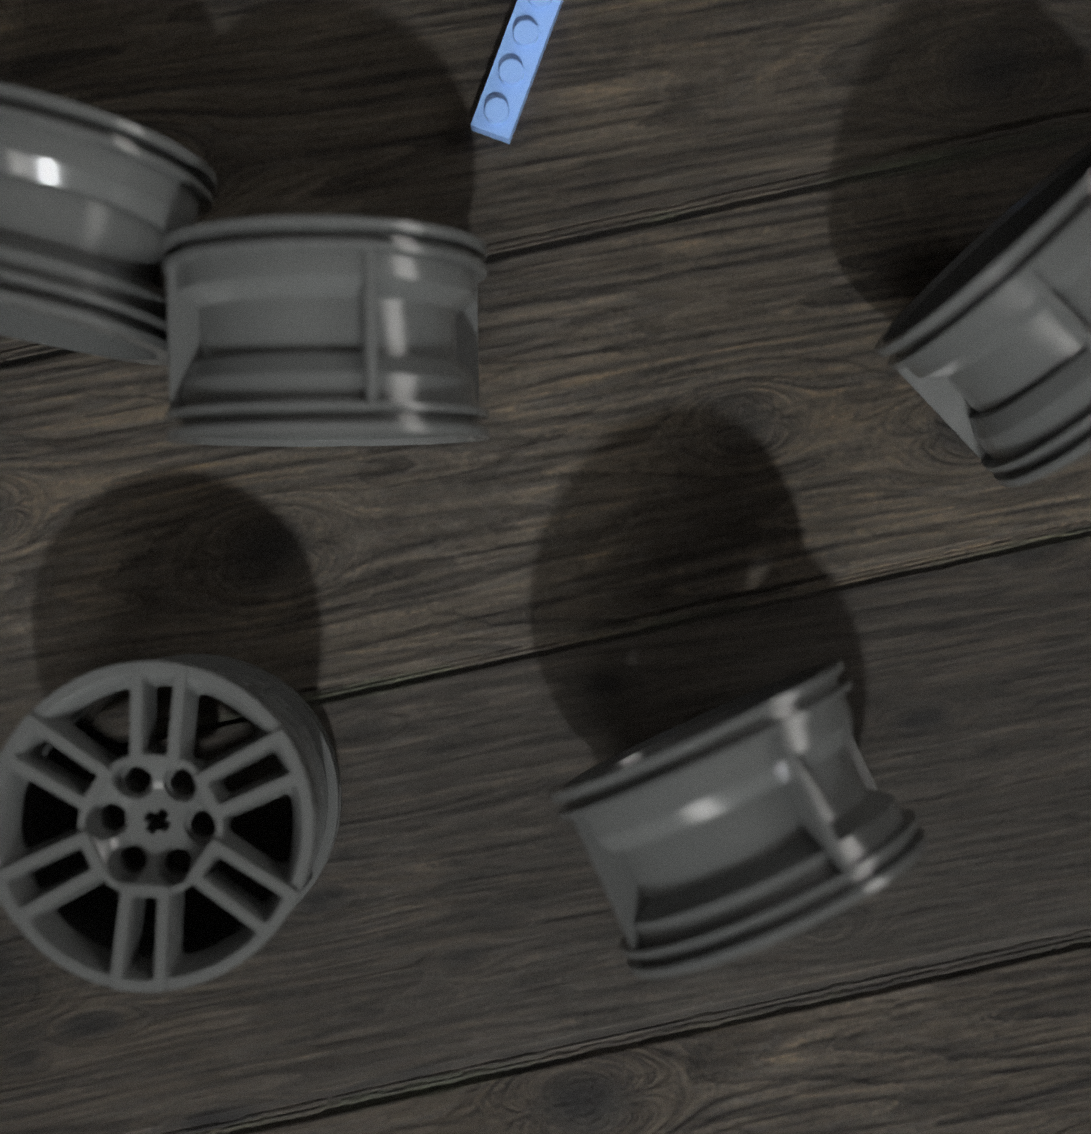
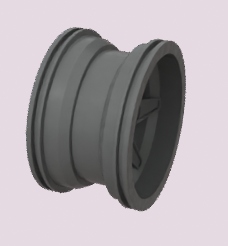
M0 83V336L119 361L149 365H168L166 295L162 291L165 279L162 263L166 258L162 254V240L174 231L195 226L197 217L211 211L214 202L213 195L218 182L212 168L182 146L139 125L73 101Z

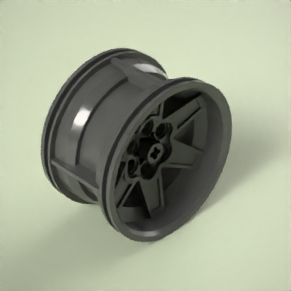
M1091 141L1036 184L963 249L902 310L883 332L874 347V350L880 357L890 355L888 365L893 370H897L974 451L981 459L983 466L992 472L995 479L1005 487H1017L1034 482L1063 468L1091 451Z
M274 216L233 219L186 227L174 231L163 238L162 254L166 259L163 260L162 271L166 276L169 411L166 412V420L178 423V428L166 431V441L213 446L338 447L435 445L477 442L490 439V429L478 427V422L489 419V411L479 408L477 283L487 277V266L484 263L487 258V245L480 238L459 230L437 225L349 216Z
M841 659L831 660L810 667L728 701L600 762L559 785L549 793L554 803L566 801L567 805L559 810V816L561 820L572 819L625 933L620 940L619 947L623 955L628 957L627 964L635 977L657 979L682 975L735 959L785 939L829 918L875 892L911 866L927 848L928 839L924 830L918 826L919 821L915 812L911 809L899 808L894 795L877 789L852 737L853 715L845 693L853 687V683L850 678L837 679L836 676L845 670Z

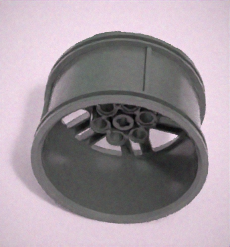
M191 653L161 657L154 660L121 663L97 669L60 687L40 702L21 721L0 753V902L10 920L18 926L39 951L56 964L79 977L115 990L143 993L181 989L208 981L241 964L273 936L292 909L307 894L319 878L335 845L342 811V785L335 751L326 730L307 702L280 678L261 667L223 655ZM159 686L173 687L168 746H160L156 741L157 689ZM130 690L129 755L121 758L86 735V732L97 716L113 700L125 691ZM208 694L236 709L257 727L256 735L208 762L199 757H194L198 700L200 695ZM270 754L277 756L281 764V769L278 772L234 792H229L226 789L224 780ZM73 759L96 774V780L92 784L70 772ZM138 766L151 774L152 780L149 788H143L136 782L135 770ZM182 769L188 770L193 775L196 783L195 791H189L181 785L180 773ZM282 795H289L292 798L293 835L288 860L285 863H279L233 834L230 828L234 817ZM67 802L79 808L78 827L71 830ZM113 804L120 806L125 812L126 821L123 826L114 823L110 817V808ZM162 809L169 814L165 820L170 823L165 826H161L158 823V819L161 816L156 814ZM202 810H207L216 823V831H208L202 827L199 819ZM131 846L140 847L146 855L145 866L136 865L131 860ZM177 848L184 849L191 855L190 869H184L176 863L174 855ZM81 850H83L86 859L89 863L86 866L84 865L78 853ZM222 859L273 890L268 900L261 902L222 873L218 868ZM105 882L110 887L120 892L119 903L111 898L99 885ZM194 885L240 919V921L211 928H183L185 889ZM147 897L157 898L156 922L143 918Z

